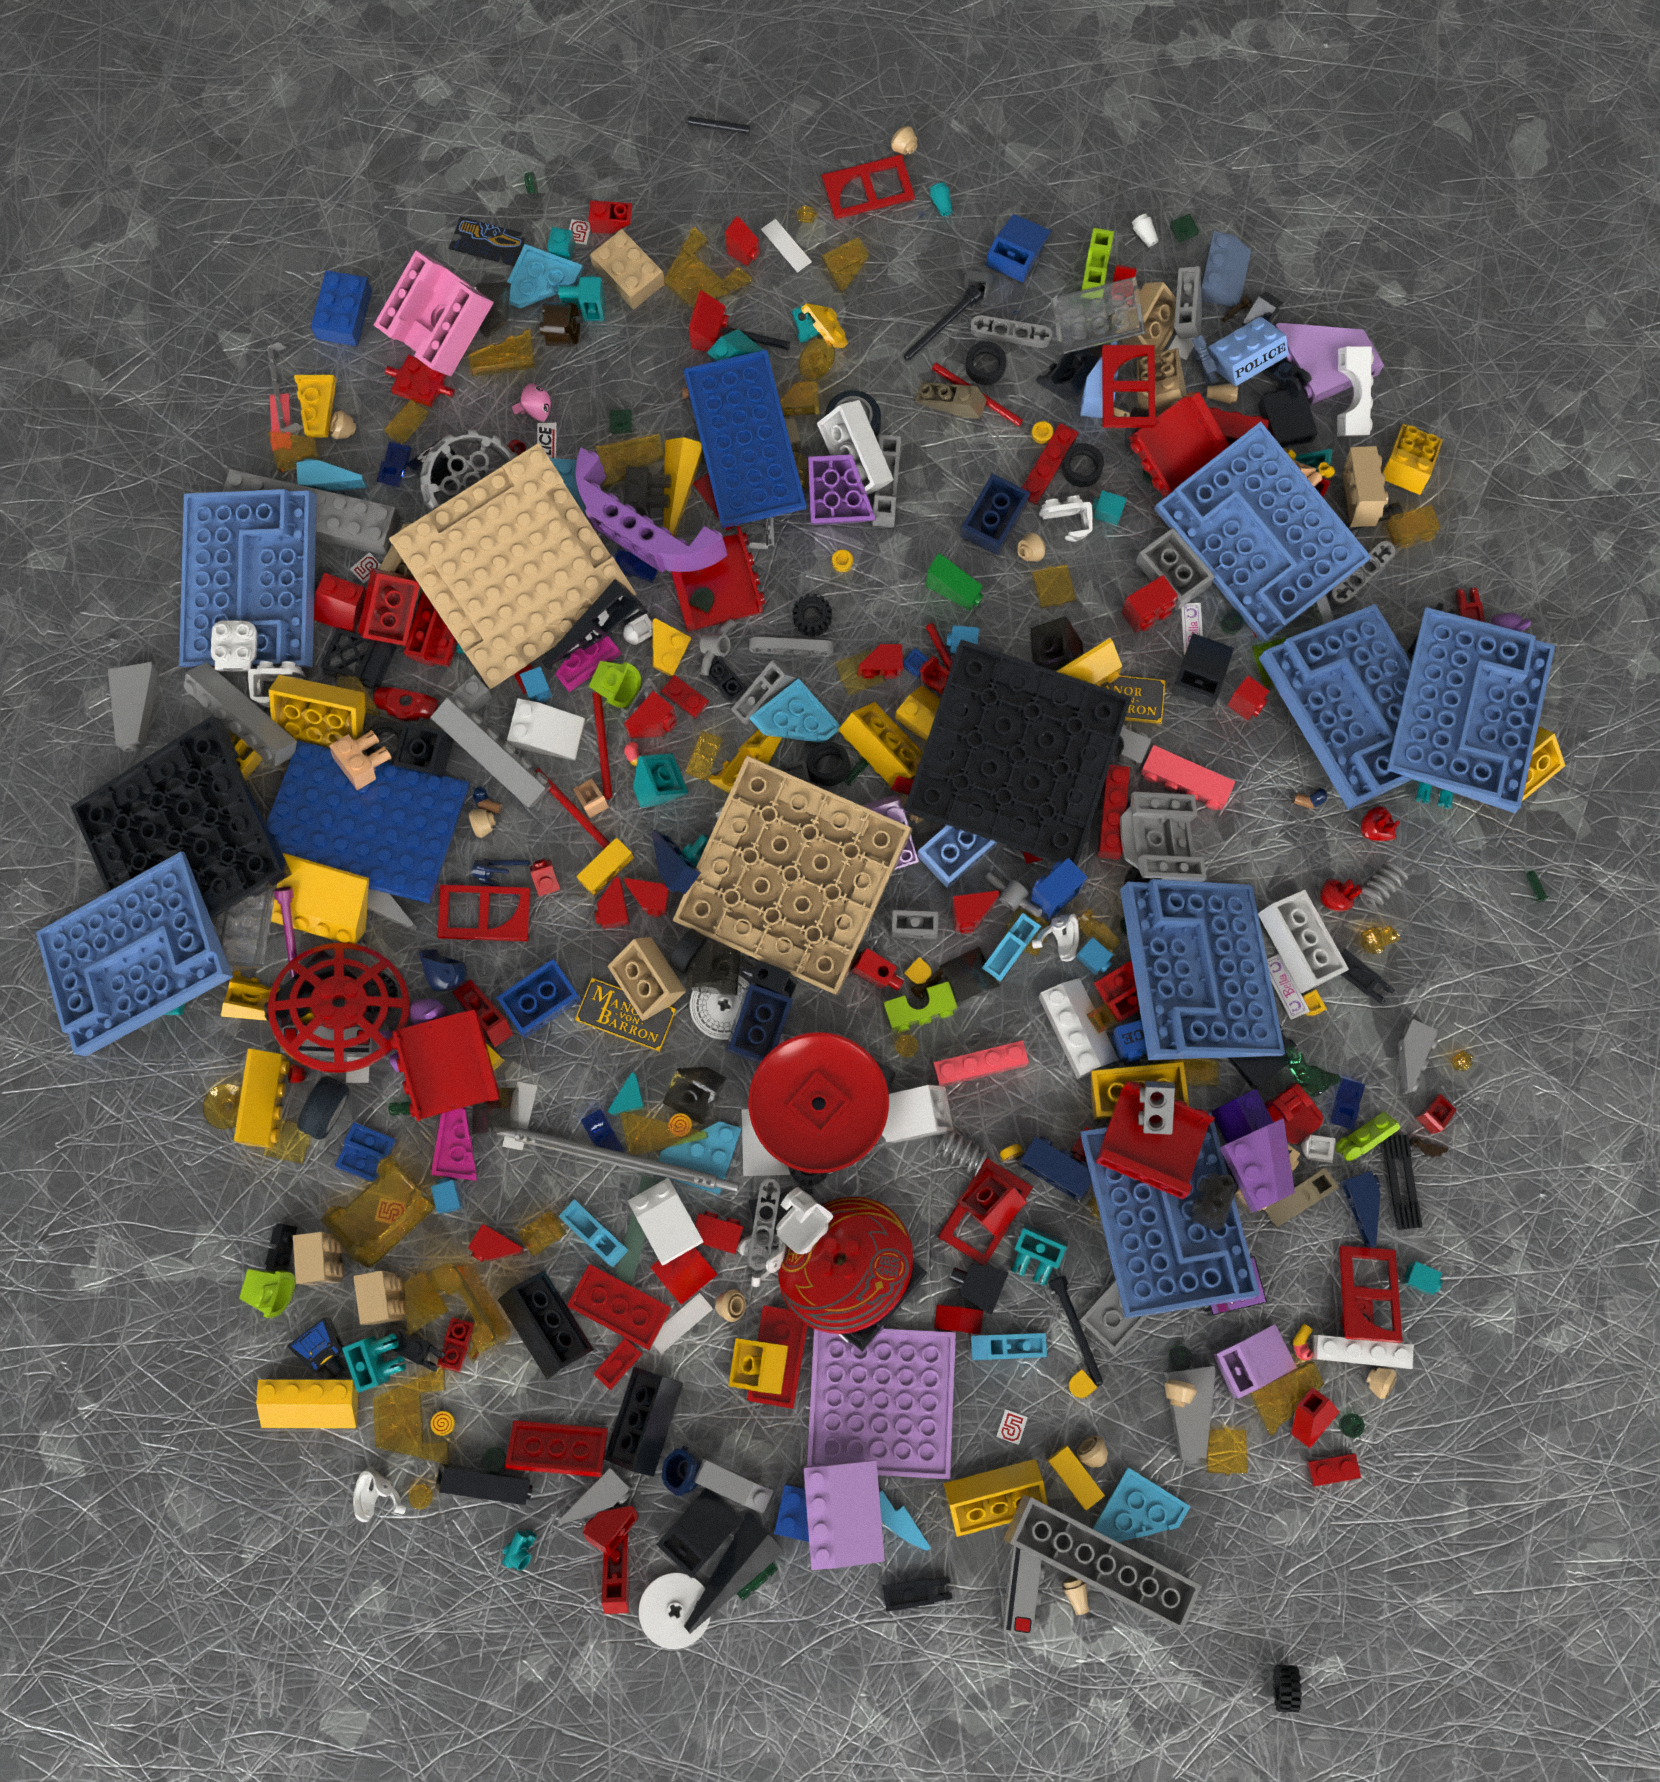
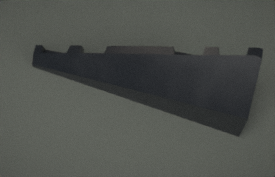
M1113 308L1111 315L1106 321L1100 320L1096 324L1097 329L1083 335L1064 353L1063 359L1057 365L1053 363L1049 366L1050 371L1045 376L1039 375L1036 378L1037 383L1061 398L1079 396L1086 383L1087 376L1096 365L1102 353V346L1107 344L1122 316L1120 309Z
M614 579L542 661L543 665L548 670L553 669L552 666L562 658L565 660L570 659V654L579 648L585 650L611 635L612 630L620 624L627 625L631 622L630 619L637 614H646L648 612L647 609L625 585Z
M750 1512L746 1513L742 1525L733 1536V1541L727 1551L724 1552L706 1585L705 1591L696 1602L688 1621L684 1624L685 1629L690 1634L784 1553L782 1548Z

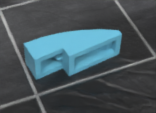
M1022 913L982 968L1001 981L1042 926Z
M575 1199L558 1216L611 1267H614L629 1251Z
M880 1490L881 1521L909 1543L926 1551L931 1549L905 1506L902 1505L895 1510L884 1491Z

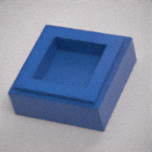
M915 647L903 660V668L918 679L921 676V666L929 658Z

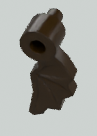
M1245 296L1240 301V304L1227 312L1222 321L1226 322L1244 308L1248 307L1251 310L1252 300Z
M939 968L922 986L914 985L911 988L914 996L923 999V991L938 984L942 979L943 970Z
M1412 1137L1409 1141L1411 1147H1420L1421 1151L1431 1158L1435 1156L1441 1157L1443 1153L1449 1150V1148L1439 1147L1432 1143L1425 1144L1418 1137Z

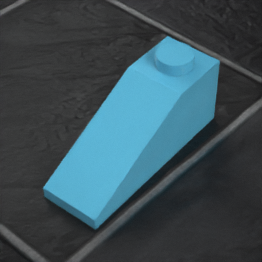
M305 459L301 462H296L298 485L327 492L367 488V483L360 474L320 460Z
M1046 1333L971 1336L972 1360L1047 1357Z

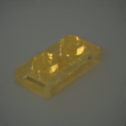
M411 399L388 424L384 432L402 446L429 413Z

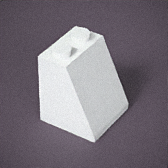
M926 1085L889 1094L888 1118L882 1133L886 1142L896 1143L946 1134L953 1130L945 1087Z

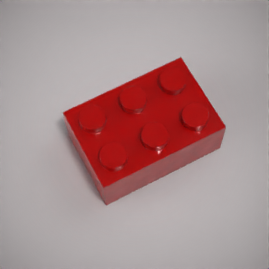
M371 568L358 627V633L363 638L406 646L420 586L414 576Z

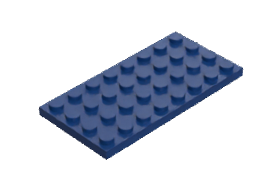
M767 350L683 369L722 529L807 509Z

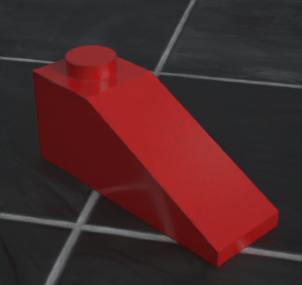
M471 979L452 992L465 1011L477 1008L483 1034L494 1048L513 1035L506 1018Z
M629 1533L622 1539L610 1557L603 1553L601 1603L604 1614L629 1613Z

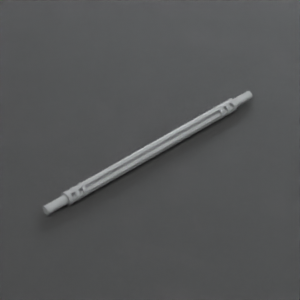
M496 1125L494 1128V1134L515 1138L517 1142L712 1189L718 1187L738 1192L740 1183L718 1178V1175L523 1128L513 1129L501 1125Z

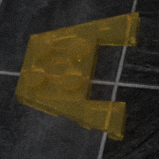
M695 227L691 229L687 241L681 247L682 250L678 258L674 260L664 279V285L693 311L699 290L718 300L752 283V277L739 266L722 280L699 260L695 254L708 243V240Z
M438 1369L436 1372H432L373 1398L376 1448L442 1464L450 1463L448 1441L423 1442L421 1393L446 1390L445 1369Z

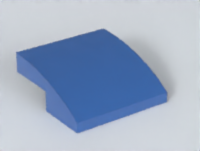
M354 1122L344 1141L345 1146L335 1167L378 1185L391 1157L396 1139Z

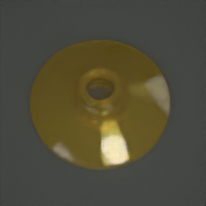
M817 339L809 343L799 358L800 373L809 380H816L826 375L835 360L834 346L826 339Z
M225 1083L215 1086L207 1093L203 1102V1114L209 1124L218 1129L225 1130L236 1127L242 1088L234 1084ZM228 1103H231L232 1109L230 1111L225 1110V1106Z

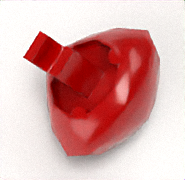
M1379 805L1370 809L1363 816L1360 831L1363 837L1372 841L1394 840L1396 838L1395 829L1400 822L1398 820L1394 822L1387 808Z
M1328 878L1321 889L1320 901L1327 909L1336 912L1347 911L1354 906L1353 899L1362 892L1359 884L1354 887L1351 879L1342 884L1339 880Z

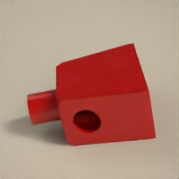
M868 948L859 953L849 971L880 989L888 985L898 991L904 982L903 978L894 973L897 969L894 964ZM878 969L883 972V977L878 974Z

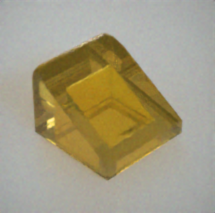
M1106 1003L1087 1014L1088 1019L1098 1034L1118 1023Z

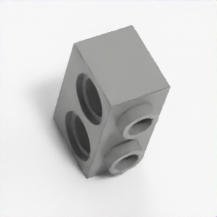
M1145 1081V1088H1140V1102L1144 1103V1109L1139 1111L1138 1125H1143V1133L1172 1135L1174 1082ZM1154 1092H1161L1163 1094L1160 1100L1150 1098ZM1152 1115H1159L1162 1117V1120L1158 1123H1152L1149 1121V1118Z

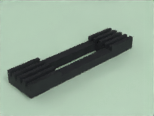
M1408 1134L1389 1136L1383 1142L1397 1230L1422 1228ZM1395 1159H1403L1410 1205H1402Z

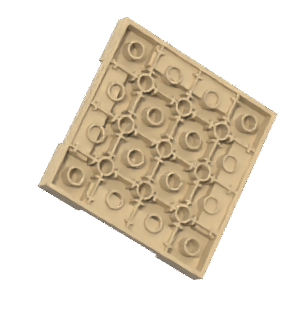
M537 443L389 538V541L489 689H492L554 648L614 579L625 585L633 595H636V592L614 558L607 551L540 443Z
M746 756L698 862L697 869L701 874L687 893L684 894L672 921L687 928H693L709 938L762 962L787 970L795 977L835 995H839L864 934L913 829Z

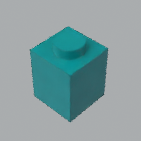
M552 227L547 244L549 253L571 261L576 244L573 231Z
M1102 490L1100 498L1095 497L1092 505V510H1095L1093 518L1118 526L1127 498Z
M1417 1261L1410 1262L1402 1284L1426 1295H1435V1292H1439L1443 1280L1440 1279L1442 1272Z

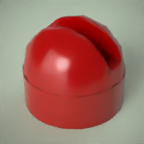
M517 439L511 440L507 445L518 456L526 451V445Z
M292 1064L288 1072V1082H303L306 1077L302 1074H306V1070L302 1066Z

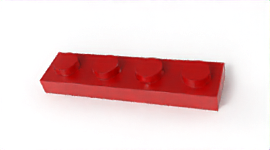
M1062 423L1058 425L1022 486L1023 489L1031 492L1030 502L1038 505L1061 466L1065 453L1072 447L1079 432Z

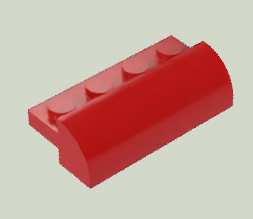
M423 591L403 654L424 665L433 667L435 664L450 667L457 641Z
M1132 959L1093 982L1104 1001L1102 1003L1116 1021L1122 1022L1140 1010Z

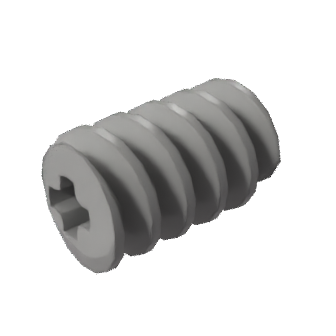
M1384 862L1382 868H1378L1376 874L1371 875L1370 879L1363 884V887H1361L1362 892L1358 896L1369 909L1377 911L1378 908L1375 903L1382 906L1384 901L1381 897L1388 900L1390 895L1387 891L1395 893L1396 888L1393 885L1401 887L1402 882L1400 879L1407 881L1408 876L1397 865Z
M952 1130L949 1134L946 1133L935 1153L944 1150L943 1158H947L951 1154L952 1163L959 1159V1167L962 1168L968 1164L967 1172L970 1173L976 1169V1176L987 1158L988 1150L985 1149L979 1153V1144L971 1148L972 1140L969 1139L963 1143L964 1135L961 1134L958 1138H955V1130Z

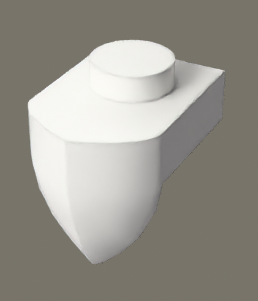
M647 614L642 615L624 627V639L632 645H638L653 636V627Z
M1310 1134L1301 1143L1302 1152L1308 1160L1333 1163L1336 1139Z

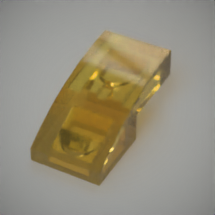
M702 731L685 774L707 781L714 760L717 759L723 738Z

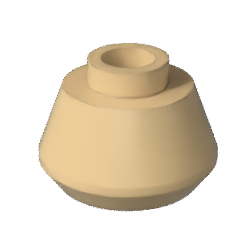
M910 126L901 127L891 140L892 150L904 155L913 153L918 146L917 137Z
M342 410L335 412L330 423V435L334 439L349 438L350 435H354L356 423L353 422V418Z
M1035 533L1026 534L1018 544L1019 556L1025 561L1038 562L1043 559L1046 551L1043 539Z
M472 809L469 813V819L477 837L484 838L493 831V825H496V821L492 812L488 813L486 809Z
M731 1289L718 1296L716 1311L725 1320L735 1322L745 1312V1298L739 1290Z
M1378 1367L1377 1370L1372 1369L1367 1378V1382L1370 1383L1369 1389L1379 1399H1386L1395 1384L1397 1374L1394 1369Z
M1172 1379L1165 1382L1166 1398L1171 1400V1405L1184 1408L1185 1403L1190 1404L1197 1394L1195 1385Z
M1100 1436L1088 1437L1077 1449V1459L1089 1467H1101L1107 1461L1108 1451L1104 1439Z

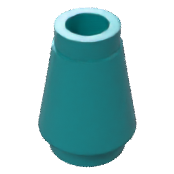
M944 182L933 185L930 188L931 193L929 194L942 217L953 213L949 187Z

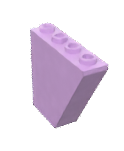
M1278 323L1275 325L1276 328L1286 334L1289 355L1284 359L1301 369L1303 368L1311 375L1312 380L1308 384L1299 380L1311 405L1353 387L1350 379L1338 371V349L1372 346L1374 361L1371 365V374L1373 377L1379 375L1384 366L1363 329Z

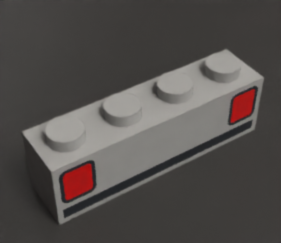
M293 1022L283 1027L281 1031L289 1043L300 1033ZM322 1025L313 1032V1034L321 1038L334 1040V1030L325 1028ZM359 1025L358 1027L345 1029L344 1040L355 1038L365 1031ZM370 1037L359 1045L344 1048V1057L364 1058L377 1050V1043ZM308 1039L298 1049V1051L307 1056L334 1057V1048L319 1046ZM280 1046V1053L289 1056Z
M1013 1545L1011 1546L1002 1631L1033 1637V1630L1037 1631L1039 1615H1035L1036 1605L1041 1604L1042 1590H1038L1039 1580L1044 1578L1045 1565H1041L1040 1559Z

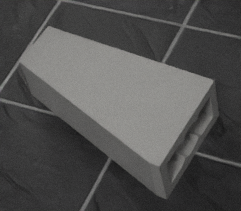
M152 662L108 669L115 742L117 746L126 752L137 751L138 748L145 747L159 676V669Z
M1215 1366L1164 1373L1165 1381L1169 1379L1183 1381L1195 1385L1197 1389V1394L1191 1403H1185L1184 1408L1170 1404L1179 1460H1186V1464L1201 1463L1200 1458L1207 1457Z

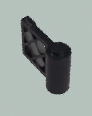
M337 628L321 668L324 669L323 673L326 675L337 677V674L350 677L362 681L364 687L374 690L375 687H381L397 647L392 643L363 638L359 634ZM341 636L348 637L351 642L342 648L338 644ZM363 642L369 643L367 651L359 654L356 646ZM353 648L356 656L345 661L342 653ZM339 655L342 663L330 666L331 659ZM359 661L360 667L358 672H350L348 665Z

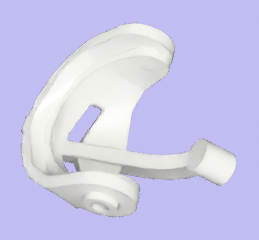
M1069 913L1053 918L1051 924L1039 932L1037 939L1032 940L1033 949L1043 947V939L1046 935L1053 932L1058 942L1060 959L1065 962L1072 961L1076 957L1079 947V921L1075 914ZM1066 928V934L1063 935L1062 930Z
M769 1232L756 1234V1239L760 1243H765L769 1240ZM774 1233L772 1245L779 1247L778 1249H771V1256L766 1263V1268L761 1273L752 1275L751 1285L754 1287H759L761 1280L781 1267V1262L786 1252V1244L778 1238L776 1233ZM752 1235L740 1241L738 1252L741 1255L749 1256ZM756 1244L753 1248L758 1249V1255H762L763 1250L768 1251L767 1247H760Z
M371 1466L359 1475L355 1486L353 1506L356 1518L362 1522L369 1521L374 1514L375 1502L379 1495L382 1497L390 1495L394 1503L393 1512L403 1515L406 1505L401 1504L400 1496L392 1486V1482L384 1478ZM373 1479V1489L369 1490L371 1480Z

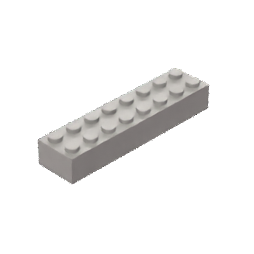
M229 470L222 492L285 489L287 491L309 490L317 495L316 540L384 556L387 555L392 545L389 538L396 534L401 518L395 507L241 471Z
M1023 1495L1003 1541L1180 1632H1183L1202 1587L1192 1580L1026 1495Z

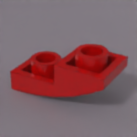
M451 1318L442 1349L446 1354L444 1358H439L438 1367L461 1373L473 1334L474 1323Z

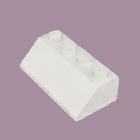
M860 400L840 404L817 423L831 456H853L867 495L882 489L894 480Z
M1306 890L1275 902L1258 913L1301 994L1349 970Z
M1080 978L1061 983L1040 993L1038 998L1077 1079L1090 1074L1091 1071L1102 1069L1119 1061Z

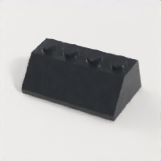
M545 1271L510 1288L498 1299L501 1307L547 1380L594 1350Z
M634 1366L604 1460L632 1472L654 1477L681 1394L683 1382Z

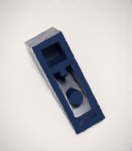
M653 830L651 834L659 875L666 882L664 885L672 892L679 891L686 894L701 872L669 836Z
M1372 1171L1340 1181L1366 1248L1376 1246L1380 1205L1379 1188L1381 1187L1378 1177L1373 1175Z

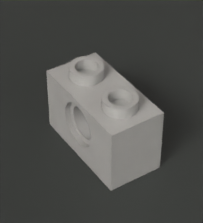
M893 910L891 938L937 939L938 912Z

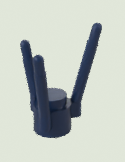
M475 860L472 876L479 878V883L503 887L488 880V878H492L494 872L508 874L509 870L497 868L494 865H529L530 861Z

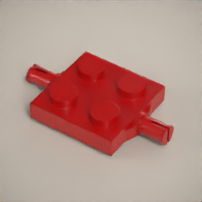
M408 355L399 370L387 366L385 369L386 375L396 378L391 388L394 395L432 407L435 399L440 394L450 396L451 398L455 394L454 388L444 386L446 374L431 369L414 356Z

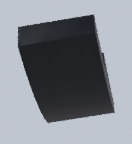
M720 656L711 662L709 674L706 677L731 703L745 692L747 688L738 676L729 669Z

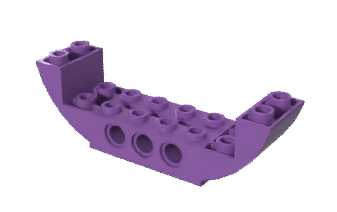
M582 447L580 448L576 461V482L586 507L585 512L593 529L661 573L664 570L690 572L704 569L716 564L728 555L723 536L716 529L712 528L710 530L704 526L689 546L682 538L676 539L671 536V532L665 527L661 526L659 528L654 525V522L648 516L637 514V511L629 504H621L619 499L612 493L606 494L601 491L600 485L606 479V475L603 470L604 467L600 463V457L592 450L586 451Z

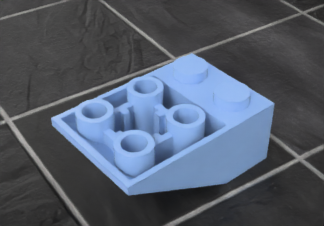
M1114 340L1111 345H1117V340ZM1102 357L1087 376L1082 395L1080 416L1103 418ZM1118 370L1115 373L1113 381H1117Z

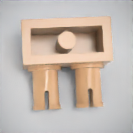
M372 730L356 740L352 739L348 734L329 745L333 759L356 790L376 780L375 767L391 759L390 753L384 746L369 756L363 754L364 750L379 743L377 736Z

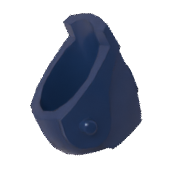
M437 949L419 951L426 980L433 991L443 992L452 990L464 983L467 976L464 962L440 956Z
M683 1446L682 1449H674L664 1460L662 1468L663 1473L661 1477L663 1483L676 1496L689 1493L698 1485L694 1482V1479L702 1461L692 1452L688 1451L687 1446Z

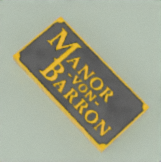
M1119 676L1112 683L1107 681L1101 685L1103 688L1132 697L1124 721L1152 724L1162 723L1165 680Z
M591 978L575 1021L661 1052L677 1010L667 1007L642 1021L621 988Z

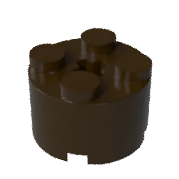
M543 303L542 312L544 318L543 322H540L539 328L540 334L545 336L546 346L575 347L580 337V323H576L575 317L579 316L577 305L575 303Z

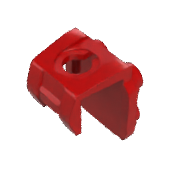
M1292 1082L1283 1092L1264 1103L1273 1122L1284 1118L1287 1143L1297 1144L1301 1142L1306 1136L1312 1134L1322 1125L1323 1115L1296 1082Z

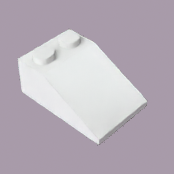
M517 699L507 741L515 749L575 761L586 719L538 702Z
M669 1178L628 1200L633 1213L662 1266L704 1242Z

